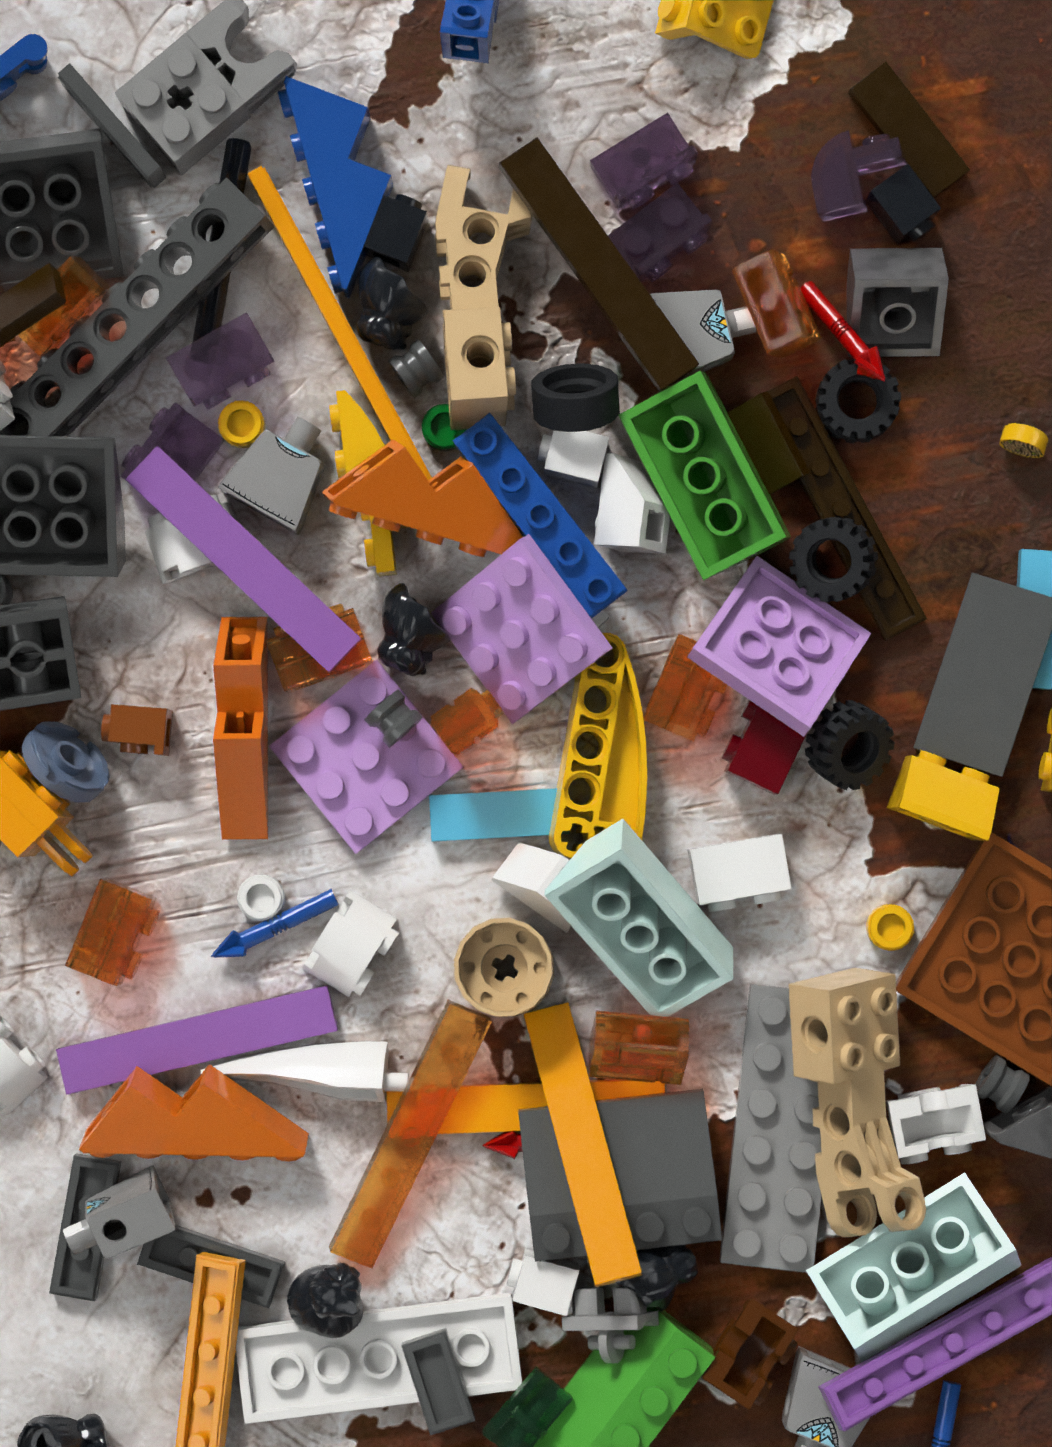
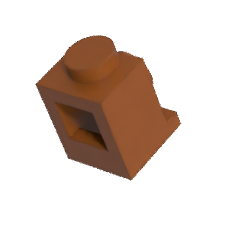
M111 704L110 714H104L102 718L101 740L104 742L121 743L120 752L148 754V746L151 745L154 746L155 755L169 756L173 710Z

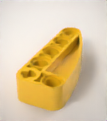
M602 633L613 647L614 659L609 667H601L594 662L578 674L574 682L549 833V844L552 850L569 859L574 856L585 841L621 819L627 822L641 840L643 838L647 796V750L643 711L636 677L623 641L612 633ZM589 688L601 690L606 697V705L601 713L591 712L585 706L584 695ZM582 733L593 735L598 742L597 754L591 759L583 758L576 749L577 739ZM577 778L585 780L591 789L589 800L582 805L575 804L568 795L570 783ZM573 824L577 826L576 833H582L581 844H573L570 851L566 849L568 842L561 841L562 831H570Z

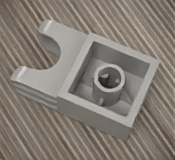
M224 0L115 92L123 108L181 175L186 173L251 118V113L285 86L284 80L286 76L293 78L295 75L297 63L289 53L276 50L262 60L253 63L237 61L230 55L234 39L247 26L249 21V8L243 0ZM182 99H189L191 106L184 110L181 106H176L177 102Z

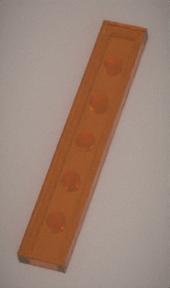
M447 1000L329 1244L331 1253L373 1268L492 1023L489 1016Z

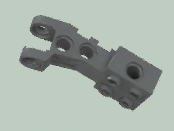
M65 596L0 605V711L81 698Z

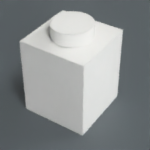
M553 430L552 436L543 434L537 461L545 463L544 475L597 488L609 437L587 431L563 432Z
M525 1248L522 1260L513 1258L506 1286L514 1288L512 1301L567 1316L579 1274V1263L566 1259L535 1262L534 1250Z

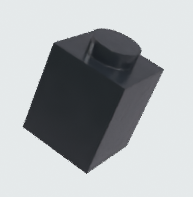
M909 164L872 189L865 200L866 204L897 245L908 237L914 243L930 232L936 226L932 219L935 218L941 209Z
M397 194L395 199L383 195L364 244L366 256L370 258L380 257L383 263L409 272L428 224L427 211L421 209L422 204L402 194Z

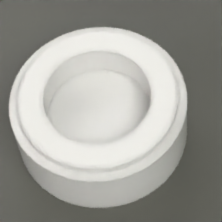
M259 874L249 877L241 884L238 890L237 901L240 910L245 916L252 920L265 921L273 918L281 911L285 901V893L277 879L269 875Z

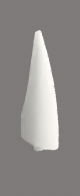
M383 1041L314 1044L279 1049L234 1059L213 1066L232 1080L281 1085L316 1092L339 1100L386 1102V1091L408 1092L409 1073L388 1072L389 1044Z

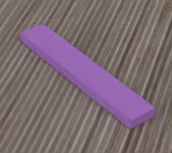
M156 446L125 479L329 673L362 640L160 447Z
M325 985L56 1049L65 1092L68 1095L123 1082L136 1066L150 1075L335 1032L338 1031V1025L329 986Z
M1052 1257L818 1386L838 1429L841 1431L850 1429L1052 1315Z

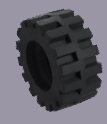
M845 359L826 373L816 392L815 410L824 427L832 433L831 436L836 439H844L846 443H865L877 438L891 426L900 409L901 392H898L896 377L892 378L889 374L890 369L885 365L883 366L885 381L857 374L858 365L854 363V359ZM851 382H862L873 389L877 405L871 416L864 419H853L842 412L839 405V394L845 385Z
M830 517L818 520L801 530L802 533L794 539L792 543L795 545L794 549L789 553V559L793 560V566L789 567L791 575H796L798 580L795 583L799 589L805 588L807 590L806 595L811 598H820L822 602H837L848 599L866 588L870 583V578L875 575L877 567H874L875 561L878 560V552H874L872 546L875 544L873 537L866 535L867 529L865 527L854 524L852 519ZM825 541H839L850 552L852 559L851 567L842 578H829L822 574L817 566L816 552Z
M846 700L845 704L840 701L834 703L832 711L826 708L820 713L823 718L820 722L816 720L812 725V728L815 729L813 734H807L806 742L810 744V747L805 748V756L810 759L808 761L810 767L833 785L843 790H847L848 787L853 791L858 790L861 783L865 786L873 783V775L881 776L884 772L881 768L883 763L889 764L892 756L888 754V750H893L895 744L890 739L894 735L893 729L888 726L889 722L885 718L859 702ZM858 733V739L854 748L841 758L845 743Z

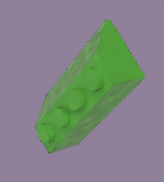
M698 371L618 415L703 580L743 563L791 538L708 374Z
M647 1307V1311H658L659 1325L643 1326L640 1330H623L624 1335H633L635 1337L636 1344L634 1349L624 1350V1355L618 1363H605L600 1356L599 1350H592L528 1435L526 1441L532 1447H649L715 1359L712 1346L665 1310L660 1312L658 1307Z

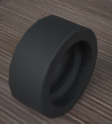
M584 363L565 364L538 373L531 381L533 419L542 427L563 432L589 431L613 422L620 414L618 376L609 368Z

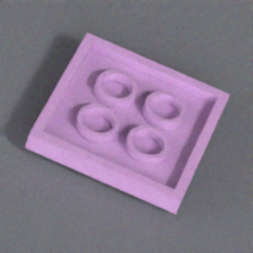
M530 534L519 539L431 612L512 724L528 714L613 648Z
M756 556L687 658L804 737L871 633L828 603L820 601V598H811L806 595L807 590L805 588L799 589L794 580Z
M377 659L269 746L355 854L359 853L464 768L424 717L390 748L383 742L381 731L377 727H370L364 719L382 701L398 689L405 696V704L410 710H417Z

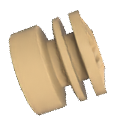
M513 918L489 919L473 927L460 941L454 958L455 981L463 998L478 1011L495 1017L520 1016L536 1008L548 995L555 976L554 957L546 940L529 924ZM509 955L515 958L513 967L518 970L517 976L515 978L506 976L503 981L498 980L499 970L494 967L495 961L497 959L505 961Z

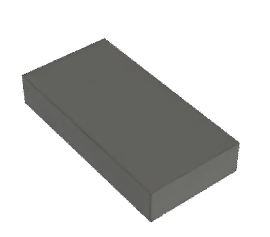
M447 1328L402 1342L401 1347L430 1436L475 1421V1414Z

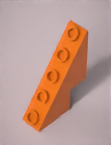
M394 439L322 491L325 498L331 501L329 511L350 519H356L358 512L373 516L372 524L395 532H399L401 525L417 529L416 537L442 545L444 538L460 542L459 550L479 557H485L487 550L502 554L519 539L523 538L473 463L460 456L434 477L427 480L405 446Z
M221 617L213 664L217 702L213 744L222 840L268 839V618Z
M210 1064L183 1097L136 1066L86 1128L78 1150L98 1158L110 1157L114 1154H136L138 1157L145 1159L156 1158L161 1155H182L187 1159L193 1160L203 1159L207 1156H229L234 1160L241 1161L254 1157H276L281 1161H296L305 1155L309 1133Z

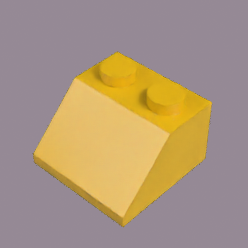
M920 750L918 757L913 755L905 756L886 808L971 840L988 841L992 832L1000 789L988 784L990 776L968 767H964L962 773L944 767L947 761L945 758Z

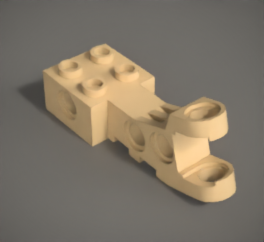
M448 164L435 221V242L437 257H446L447 266H439L440 300H450V310H443V344L451 430L469 429L488 413L502 427L506 426L507 411L515 410L516 380L514 367H508L511 366L510 322L501 323L497 277L507 241L529 235L533 215L514 188L508 215L465 207L464 198L467 182L471 177V169ZM476 233H485L492 240L486 244H477L469 238ZM468 275H476L484 282L477 287H467L461 282V279Z
M851 968L790 983L789 1001L793 1073L795 1077L818 1082L819 1107L812 1108L813 1127L820 1128L821 1152L815 1154V1165L822 1200L831 1229L843 1238L864 1236L870 1233L876 1224L877 1218L874 1194L882 1222L889 1229L888 1231L915 1230L921 1226L926 1213L920 1179L918 1176L901 1168L886 1117L884 1070L900 1066L896 975L887 972ZM898 1195L902 1197L906 1207L903 1219L897 1215L895 1210V1201ZM849 1201L855 1205L857 1210V1220L854 1225L849 1222L846 1214Z

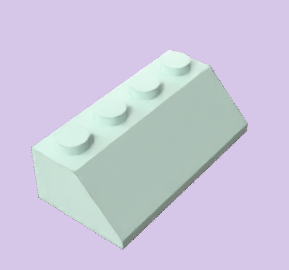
M624 819L619 820L585 841L545 889L544 896L657 1023L733 980V946Z
M965 1173L924 1197L926 1205L925 1218L921 1226L915 1230L890 1232L886 1225L882 1223L867 1235L861 1236L806 1270L861 1362L901 1341L1021 1266L1015 1247ZM906 1209L897 1214L901 1219L904 1218Z

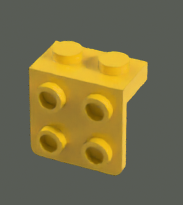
M661 0L658 7L659 20L655 34L668 40L696 35L745 59H753L760 53L774 0Z

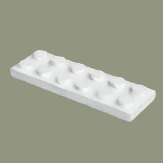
M512 1293L363 1311V1317L358 1326L350 1333L339 1338H327L303 1330L293 1320L238 1327L236 1357L244 1424L418 1403L419 1399L401 1344L402 1342L447 1328L468 1396L522 1390L523 1381Z

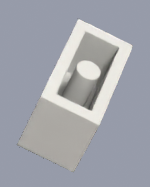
M782 834L687 849L696 902L698 905L708 904L709 912L736 908L735 899L753 896L755 904L782 900L781 891L792 889Z

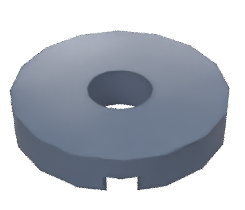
M41 722L28 733L22 745L23 758L32 775L46 789L63 799L76 803L91 802L101 794L109 781L110 774L106 759L94 743L89 741L86 745L82 740L78 739L77 737L80 732L75 728L60 722Z

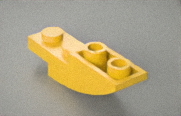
M345 390L336 391L337 404L329 405L332 432H341L343 450H335L338 478L344 476L384 446L372 422ZM361 513L362 521H370L372 539L364 540L367 567L376 566V572L379 577L397 575L392 531L372 524L374 517ZM401 525L400 529L409 527Z

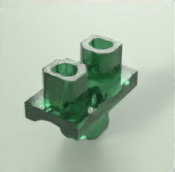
M536 1366L482 1429V1433L488 1440L499 1447H533L539 1439L545 1437L548 1433V1428L570 1404L573 1397Z

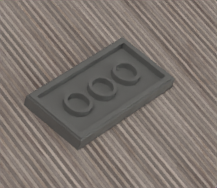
M976 573L971 574L913 747L914 749L926 751L942 758L1003 777L1052 632V597Z

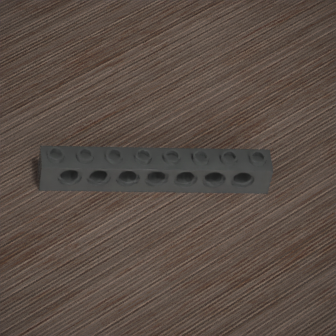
M227 177L221 184L215 183L207 188L199 199L200 205L188 217L182 216L170 226L166 234L168 238L156 250L150 249L145 252L135 263V271L123 283L118 282L106 291L102 297L103 304L91 316L86 315L80 318L72 326L69 332L70 337L59 349L53 348L42 356L37 364L38 370L26 382L21 381L10 389L13 395L10 401L15 420L0 431V435H13L15 425L19 421L27 419L29 429L26 436L68 437L275 226ZM215 223H224L223 235L216 241H206V233L209 227ZM191 256L192 264L189 270L184 274L174 275L175 262L180 257ZM157 288L159 290L158 301L152 307L142 308L141 300L145 292ZM125 321L126 332L124 336L117 341H110L109 332L111 327L117 322ZM93 354L94 364L91 370L79 375L77 371L79 360L84 355ZM59 386L61 389L59 402L55 406L47 408L45 404L47 392Z

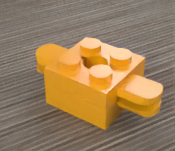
M10 750L8 752L0 751V840L17 857L36 856L43 850L65 873L73 877L79 871L78 865L53 838L56 837L83 863H87L93 855L66 827L74 818L66 809L71 804L70 801L46 789L32 775L21 752L15 754Z

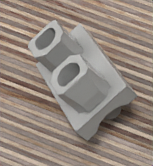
M603 1287L574 1289L572 1301L573 1314L562 1317V1331H599V1335L589 1336L588 1347L590 1350H599L600 1356L605 1363H618L621 1361L625 1349L635 1348V1337L633 1335H624L623 1330H640L643 1326L659 1325L658 1311H647V1307L643 1305L637 1293L626 1287L613 1288L614 1312H605Z

